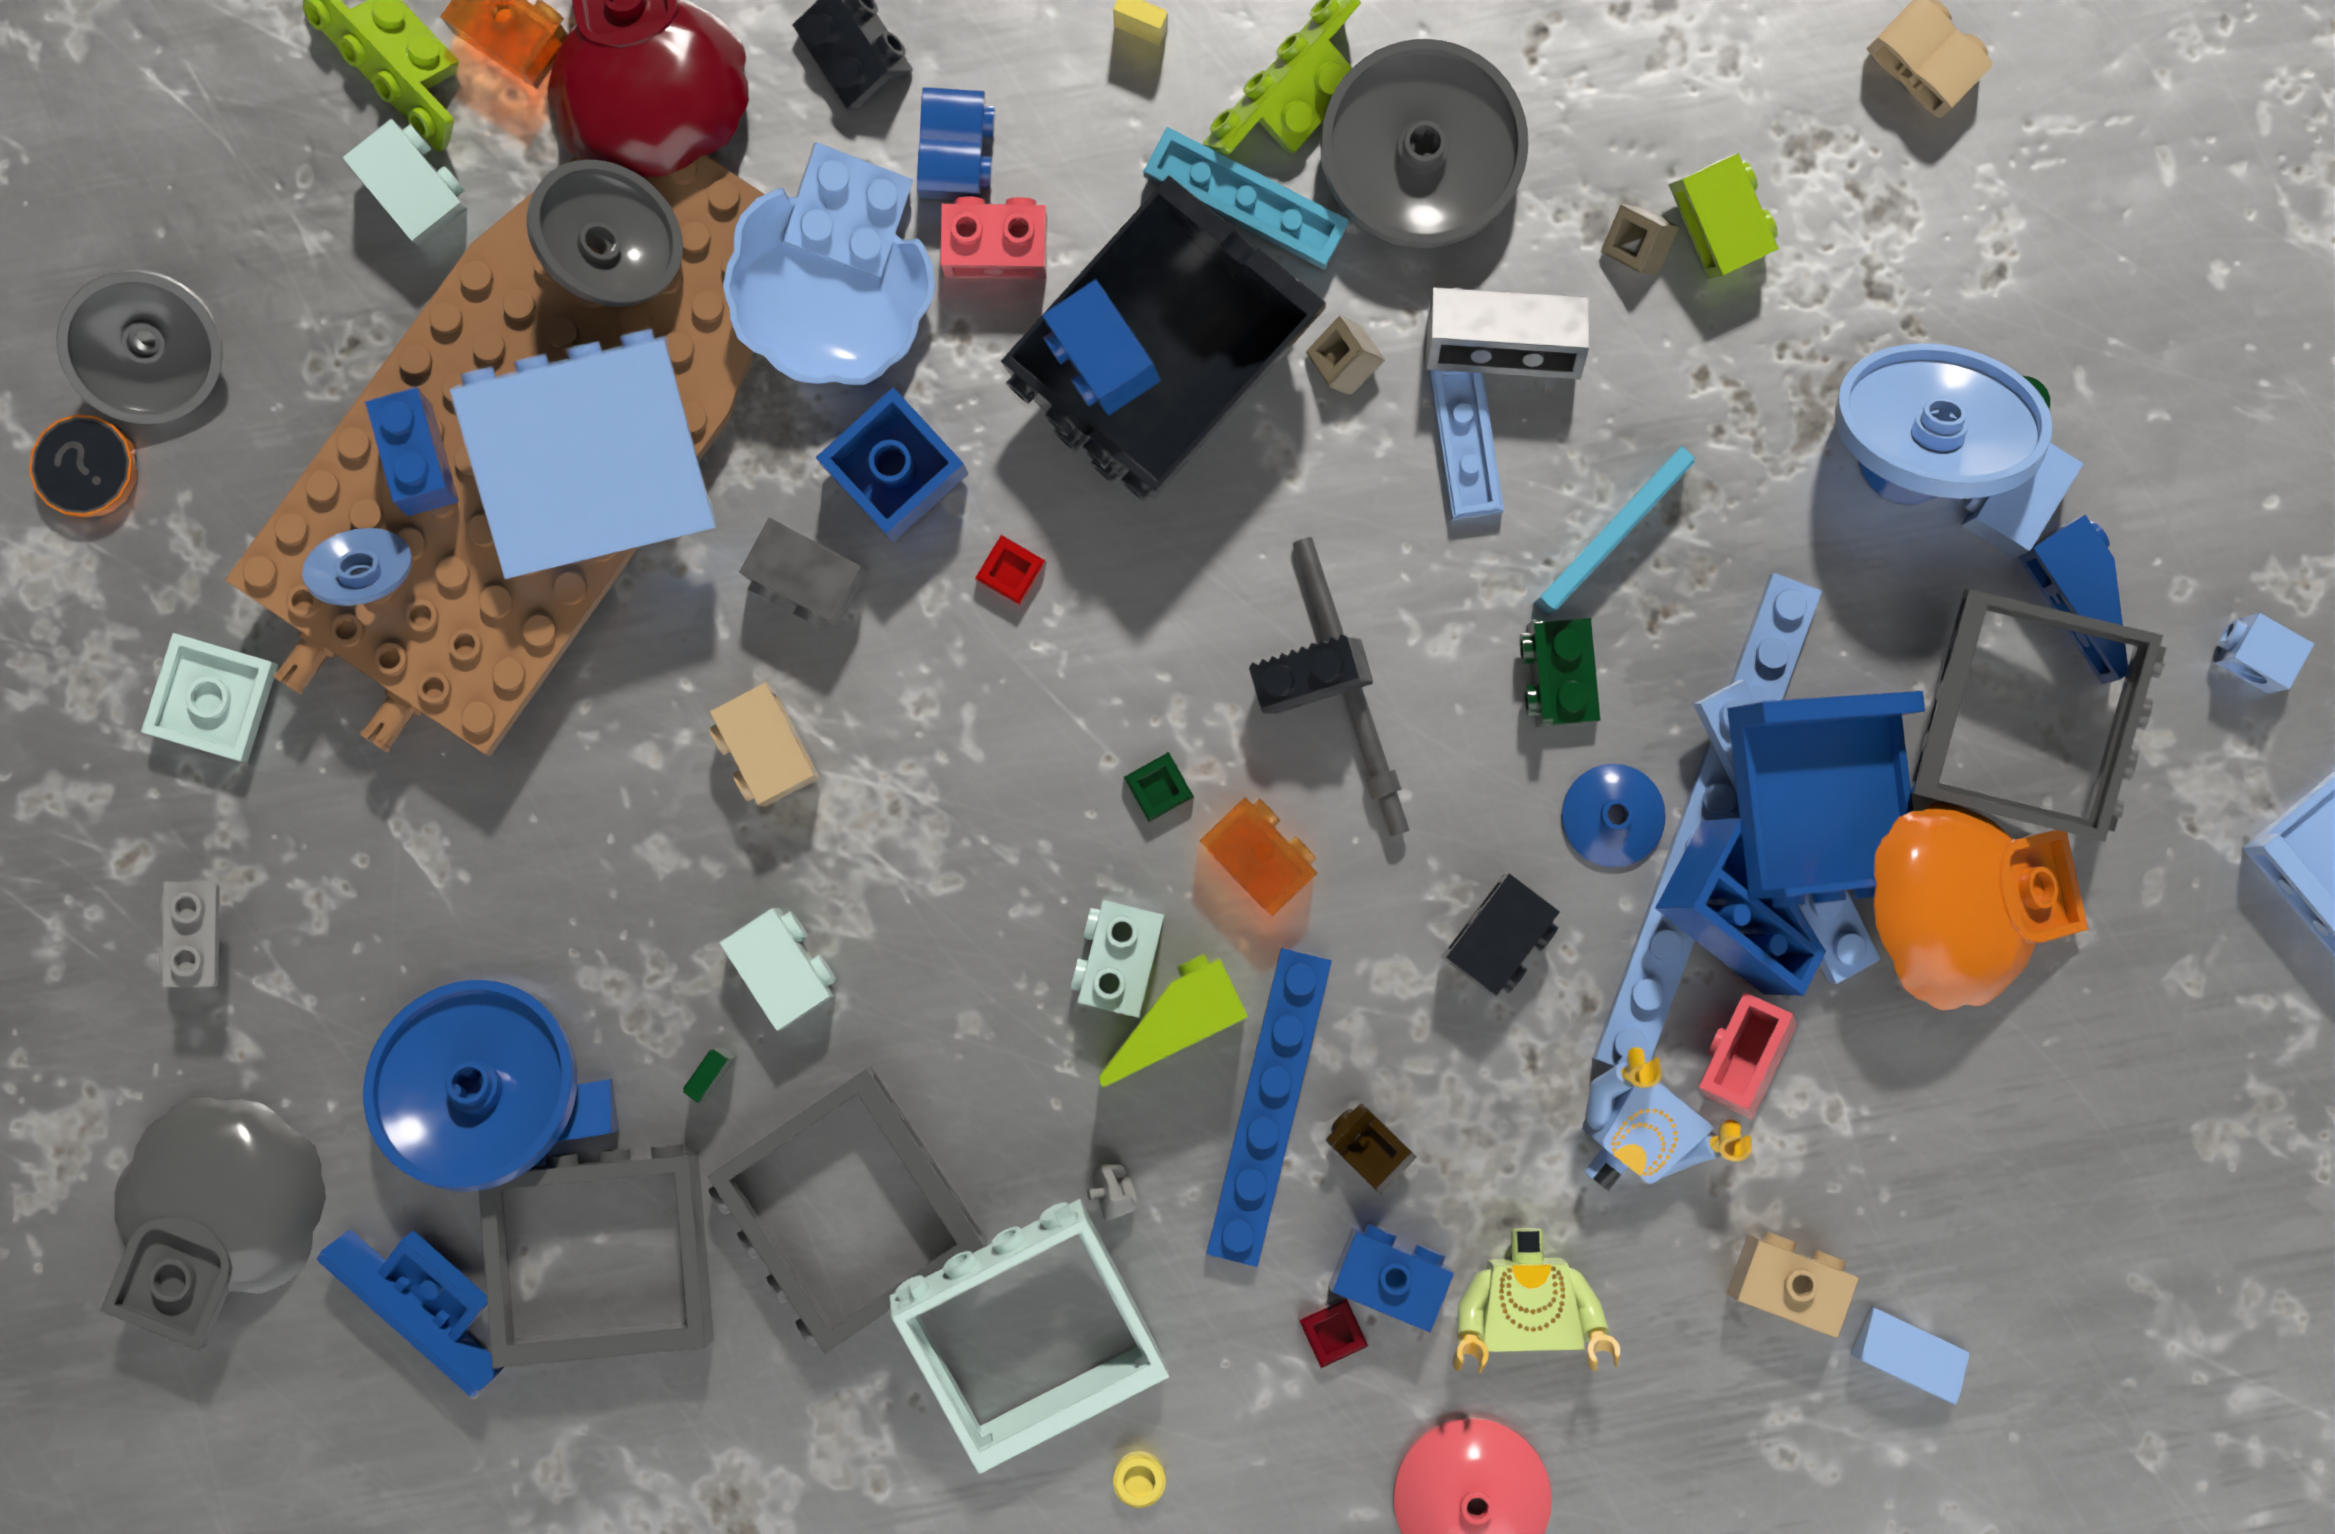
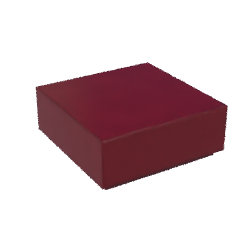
M1341 1297L1298 1318L1321 1369L1369 1347L1345 1297Z

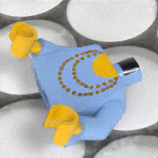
M1633 1047L1627 1052V1057L1623 1055L1615 1067L1594 1079L1590 1084L1585 1113L1586 1119L1583 1122L1582 1129L1603 1148L1584 1172L1607 1191L1613 1187L1628 1167L1649 1184H1652L1660 1178L1693 1165L1719 1158L1721 1155L1729 1161L1739 1162L1745 1160L1751 1153V1137L1744 1136L1740 1138L1741 1125L1732 1119L1726 1120L1721 1124L1719 1135L1711 1132L1714 1126L1659 1083L1662 1075L1660 1058L1653 1057L1652 1060L1646 1063L1644 1050L1639 1047Z

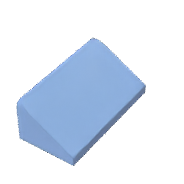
M1873 1306L1851 1352V1355L1954 1405H1956L1961 1394L1970 1352Z

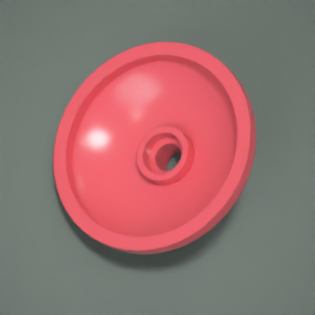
M1460 1418L1433 1427L1419 1437L1409 1448L1396 1473L1393 1505L1396 1520L1402 1534H1545L1551 1514L1552 1496L1550 1481L1543 1462L1532 1446L1521 1435L1511 1428L1492 1420ZM1482 1498L1485 1500L1486 1506L1482 1513L1473 1515L1467 1511V1505L1471 1499Z

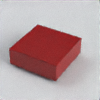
M1001 534L976 575L975 580L1014 604L1021 606L1044 568L1046 560Z

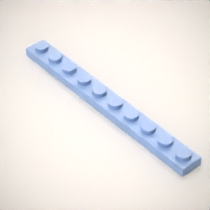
M1776 573L1769 575L1729 685L1738 680H1746L1756 703L1783 700L1822 590ZM1710 738L1592 1057L1613 1066L1618 1064L1623 1055L1627 1057V1052L1633 1047H1639L1644 1050L1646 1063L1652 1059L1695 941L1655 909L1660 897L1701 821L1740 818L1737 793Z

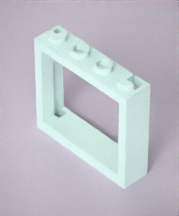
M1080 1199L1070 1204L1062 1202L1051 1206L1041 1214L1039 1220L1021 1229L1020 1227H1011L1002 1231L992 1240V1244L974 1253L971 1251L961 1252L950 1258L944 1264L943 1269L925 1278L920 1275L914 1276L898 1286L895 1293L890 1295L891 1317L978 1474L1169 1377L1163 1355ZM1078 1234L1137 1346L980 1426L919 1314Z

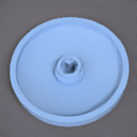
M1917 343L1898 345L1868 355L1856 363L1844 377L1835 407V423L1838 433L1847 449L1864 466L1898 486L1915 492L1945 498L1969 499L1993 496L2023 484L2036 473L2044 461L2053 429L2051 414L2046 402L2035 387L2022 375L1989 356L1972 350L1942 344Z

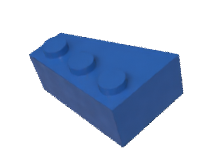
M1740 818L1701 821L1655 909L1763 995L1804 996L1826 953L1825 948L1797 906L1773 908L1772 898L1749 899Z

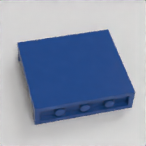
M1923 691L1762 701L1727 708L1750 900L1772 898L1773 908L1806 905L1805 894L1812 893L1814 903L1846 900L1845 890L1847 889L1853 890L1854 899L1875 897V852L1883 837L1889 833L1898 817L1914 811L1902 715L1925 712Z

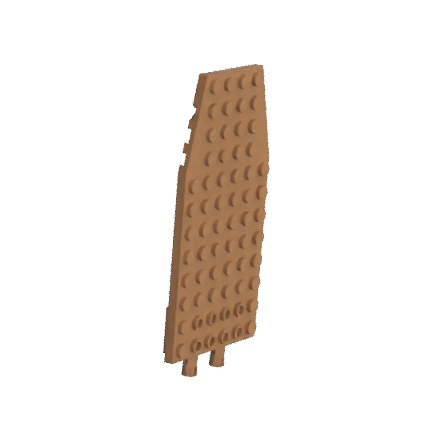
M575 156L569 162L579 161V159ZM701 156L688 167L667 176L643 177L662 194L671 206L680 225L683 240L682 260L675 277L661 294L645 303L629 307L599 305L582 299L566 290L548 274L537 259L527 233V209L534 191L471 243L225 579V581L300 630L297 635L301 637V640L280 669L273 674V677L300 695H303L305 688L328 656L334 659L337 655L386 688L384 693L387 695V698L364 730H361L359 733L377 747L389 753L390 747L413 715L420 716L421 713H424L488 757L493 754L639 547L505 579L450 389L456 385L463 384L461 378L463 373L493 367L495 376L515 372L514 362L521 359L546 354L548 363L569 359L567 351L569 348L599 342L601 351L623 346L620 336L652 329L654 338L667 335L669 342L667 345L697 458L700 462L730 420L737 403L736 397L742 381L747 377L754 359V352L736 336L730 321V308L725 298L723 283L727 263L734 252L733 236L740 215L756 198L765 195L708 156ZM588 246L592 251L600 254L596 248ZM418 387L432 403L459 502L407 516L392 501L365 401ZM377 528L395 533L409 546L412 555V567L409 575L397 589L375 601L348 606L329 604L314 597L305 586L302 568L307 556L317 545L336 534L353 529Z

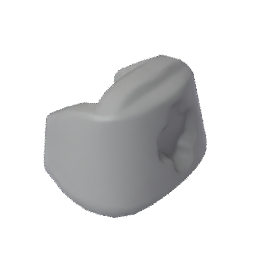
M1103 1164L1098 1166L1092 1178L1095 1189H1088V1199H1099L1102 1216L1107 1221L1133 1212L1137 1204V1198L1133 1183L1128 1174H1126L1125 1168L1121 1164Z

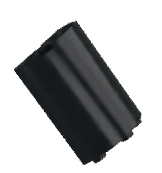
M1168 175L1044 312L1046 313L1086 285L1097 280L1153 362L1161 381L1109 416L1106 415L1098 402L1088 406L1071 380L1079 374L1071 361L1068 359L1060 364L1043 339L1044 336L1051 332L1043 316L1032 325L1003 357L1001 363L1011 375L1006 385L1027 404L1034 400L1045 412L1044 417L1055 427L1053 430L1054 434L1065 445L1075 452L1082 446L1085 453L1093 459L1090 462L1091 465L1105 479L1113 484L1118 478H1121L1120 481L1131 493L1140 500L1145 501L1147 497L1156 498L1321 315L1326 308V302L1260 248L1255 249L1240 237L1234 227Z

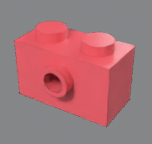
M1744 992L1727 1029L1719 1028L1709 1048L1708 1056L1712 1057V1060L1699 1085L1704 1098L1753 1120L1797 1027L1794 1014Z

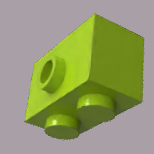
M1739 153L1723 158L1668 184L1708 279L1726 275L1779 249L1775 238L1778 236L1775 220L1767 209L1762 210L1754 191L1758 188L1756 175L1747 161L1742 162Z

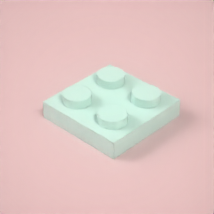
M172 633L141 732L248 763L274 680L273 674L277 671L278 664Z

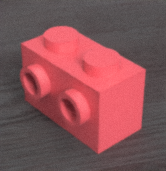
M958 197L954 199V204H942L940 265L944 277L1047 279L1048 218L1046 206L1036 205V200L1025 197L1009 198L1006 200V204H985V200L982 198Z

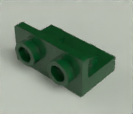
M1591 618L1544 622V619L1532 620L1526 625L1527 633H1520L1519 638L1522 664H1530L1532 684L1525 685L1524 687L1527 716L1535 715L1536 727L1601 721Z

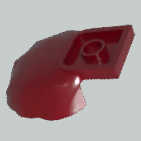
M572 0L576 25L571 29L555 55L547 86V98L551 108L557 115L556 127L562 145L570 153L578 157L579 160L606 161L625 167L641 177L667 176L686 168L699 157L712 154L729 143L738 129L740 118L747 108L749 90L748 81L744 74L746 51L742 41L727 24L717 16L687 0Z

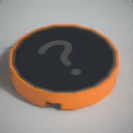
M75 414L56 420L40 434L31 450L29 473L34 490L48 506L71 517H99L112 513L128 499L137 483L138 469L135 468L136 460L134 455H137L133 443L121 428L97 416Z

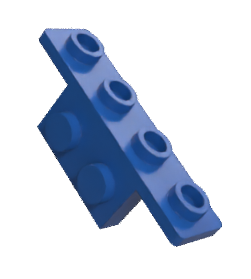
M347 1230L326 1246L317 1256V1261L336 1279L343 1283L470 1397H476L504 1369V1367L492 1368L491 1353L467 1333L488 1305L487 1295L414 1230L401 1239L387 1260L352 1230Z

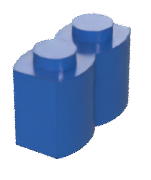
M923 87L917 166V192L919 198L954 200L958 197L981 198L982 188L991 189L992 157H983L984 138H994L995 106H986L985 91Z

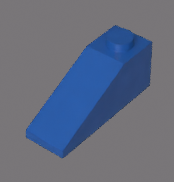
M2086 514L2064 524L2036 542L2029 552L2018 556L2052 609L2123 625L2115 558L2108 549L2110 542L2104 530L2097 523L2090 522ZM2066 630L2102 684L2121 680L2126 676L2128 660L2124 643Z

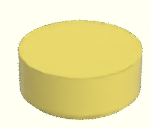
M1145 1451L1128 1453L1119 1460L1115 1467L1113 1487L1118 1498L1128 1506L1134 1508L1148 1507L1159 1500L1165 1489L1166 1475L1164 1467L1160 1460L1151 1453Z

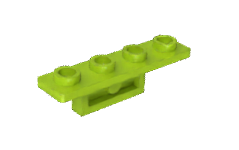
M303 0L302 9L309 23L315 29L321 30L339 48L345 61L362 72L374 85L378 95L385 102L391 103L409 122V125L411 124L420 136L437 152L448 148L454 118L427 89L455 75L459 60L402 0H367L350 9L342 0Z
M1319 0L1310 11L1311 19L1301 31L1291 34L1280 44L1276 51L1278 57L1266 70L1255 74L1243 88L1244 96L1233 108L1223 111L1215 118L1210 126L1211 133L1202 144L1220 154L1228 155L1255 124L1259 122L1285 152L1295 153L1324 120L1334 91L1344 76L1352 69V66L1329 40L1360 6L1361 2L1359 0Z

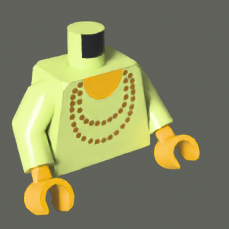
M1511 1229L1512 1259L1488 1260L1486 1270L1475 1274L1458 1304L1457 1340L1460 1344L1452 1360L1455 1370L1460 1371L1464 1354L1473 1355L1477 1359L1479 1365L1477 1373L1480 1374L1488 1361L1489 1352L1585 1350L1584 1340L1589 1343L1587 1364L1591 1370L1597 1371L1598 1362L1595 1353L1598 1351L1609 1352L1613 1357L1614 1366L1617 1367L1620 1358V1346L1613 1337L1609 1336L1610 1332L1600 1300L1582 1273L1574 1268H1569L1568 1263L1562 1258H1543L1542 1229Z

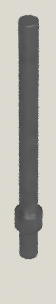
M1307 537L1293 543V547L1324 640L1329 641L1331 637L1339 638L1340 634H1344L1313 539L1312 537ZM1363 688L1342 693L1370 775L1366 782L1372 799H1378L1389 835L1392 837L1408 832L1410 829L1397 791L1402 789L1396 771H1390Z

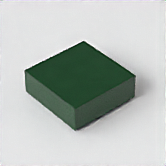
M1169 752L1124 776L1127 785L1149 823L1194 798Z
M723 1047L710 1049L683 1087V1093L697 1103L707 1100L736 1059V1056Z

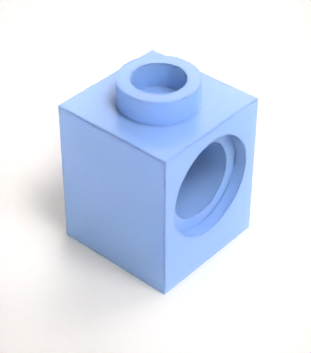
M2259 612L2239 618L2238 620L2234 619L2228 624L2219 638L2218 646L2222 649L2214 663L2269 694L2290 689L2311 652L2314 643Z

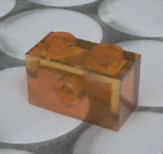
M451 0L440 16L454 35L536 90L552 69L555 55L568 35L561 25L564 18L555 9L541 0H537L534 5L526 0Z
M1244 797L1199 840V843L1259 906L1272 917L1318 873L1311 866L1317 858L1296 836L1288 842L1279 833L1275 826L1281 820L1260 798L1252 804Z

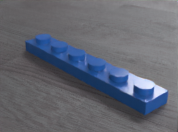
M1280 948L1206 1255L1258 1267L1332 960Z

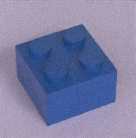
M894 387L815 457L824 470L892 543L968 475L965 464Z

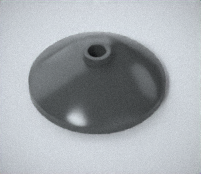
M573 161L561 165L548 173L538 184L531 196L527 209L526 224L532 249L548 274L576 296L604 306L629 307L639 305L661 294L679 270L683 255V240L676 215L662 194L651 183L635 172L606 161ZM588 246L596 248L600 254L595 253Z
M137 269L119 270L94 278L81 287L69 300L63 310L57 328L58 358L71 386L95 409L125 422L159 424L187 415L209 396L222 368V338L218 325L208 307L188 287L156 272ZM137 332H150L155 337V344L145 345L141 343L137 337Z

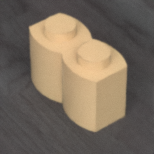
M1912 0L1870 44L1867 50L1886 72L1905 85L1917 101L1929 112L1941 119L1993 66V63L1987 56L1988 49L1985 44L1976 36L1964 34L1957 30L1950 21V12L1938 0Z

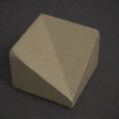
M1621 204L1600 252L1641 274H1657L1664 264L1680 226L1640 206Z
M1340 315L1306 351L1327 385L1347 395L1353 394L1385 361L1364 328L1358 323Z

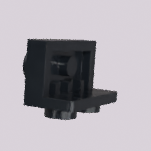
M817 0L792 26L846 109H858L891 77H906L913 71L912 66L904 56L906 54L904 45L897 36L887 30L877 14L878 7L874 0Z

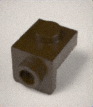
M1363 1103L1359 1104L1355 1109H1348L1343 1112L1331 1127L1332 1133L1326 1138V1142L1380 1195L1417 1158Z

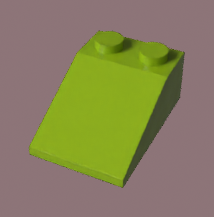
M1203 953L1177 966L1180 976L1170 981L1101 1071L1098 1079L1103 1088L1248 1017L1220 958L1209 962L1206 954Z

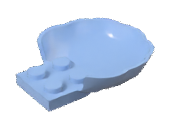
M815 142L796 197H789L784 188H778L756 198L740 215L735 226L733 236L734 252L727 263L723 288L730 308V321L737 338L753 352L764 355L777 370L795 381L814 384L836 381L844 385H866L883 375L889 366L901 360L908 353L917 335L919 320L928 310L935 291L933 264L923 243L919 239L902 240L896 235L914 179Z

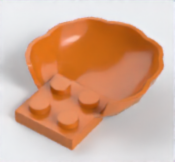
M1938 801L1930 804L1923 811H1912L1898 817L1889 833L1883 837L1875 852V921L1883 946L1893 960L1895 972L1903 988L1918 1000L1926 1001L1932 1007L1941 1011L1958 1009L1965 1004L1976 1007L1989 1003L2001 994L2026 968L2037 943L2089 930L2067 832L2054 829L2014 839L1996 822L1981 813L1956 804Z

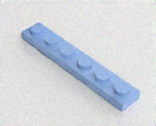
M1738 680L1693 704L1736 793L1727 708L1756 703L1746 680ZM1845 890L1846 900L1814 903L1812 893L1805 894L1806 905L1797 906L1826 950L1820 966L1827 981L1834 984L1881 960L1847 890Z

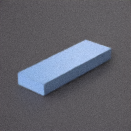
M1428 369L1451 521L1503 513L1504 507L1483 373Z

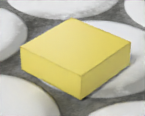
M1143 0L1116 1L1113 8L1114 27L1161 46L1168 30V13L1166 10Z

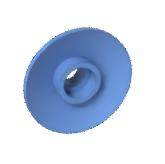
M377 528L353 529L336 534L317 545L304 562L302 576L306 588L317 599L334 605H359L380 599L397 589L411 571L412 555L407 543L395 533Z

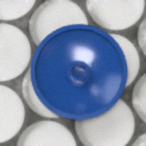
M466 980L440 986L423 994L404 1007L384 1029L371 1052L363 1084V1107L370 1133L381 1152L393 1165L412 1178L431 1187L447 1191L470 1192L485 1190L507 1183L535 1166L551 1150L563 1133L571 1116L577 1092L578 1076L574 1050L565 1029L558 1019L541 1002L519 988L489 980Z

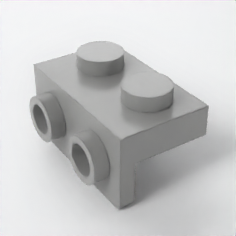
M163 881V896L160 903V914L163 921L162 949L159 958L162 987L217 986L219 980L220 884L217 881Z

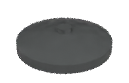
M1435 39L1400 41L1378 49L1358 62L1344 76L1330 99L1322 125L1320 140L1321 161L1326 181L1333 196L1345 213L1368 233L1392 244L1411 248H1437L1452 245L1474 236L1490 225L1506 208L1521 182L1525 171L1529 146L1527 122L1522 105L1516 92L1504 75L1491 62L1478 53L1455 43Z

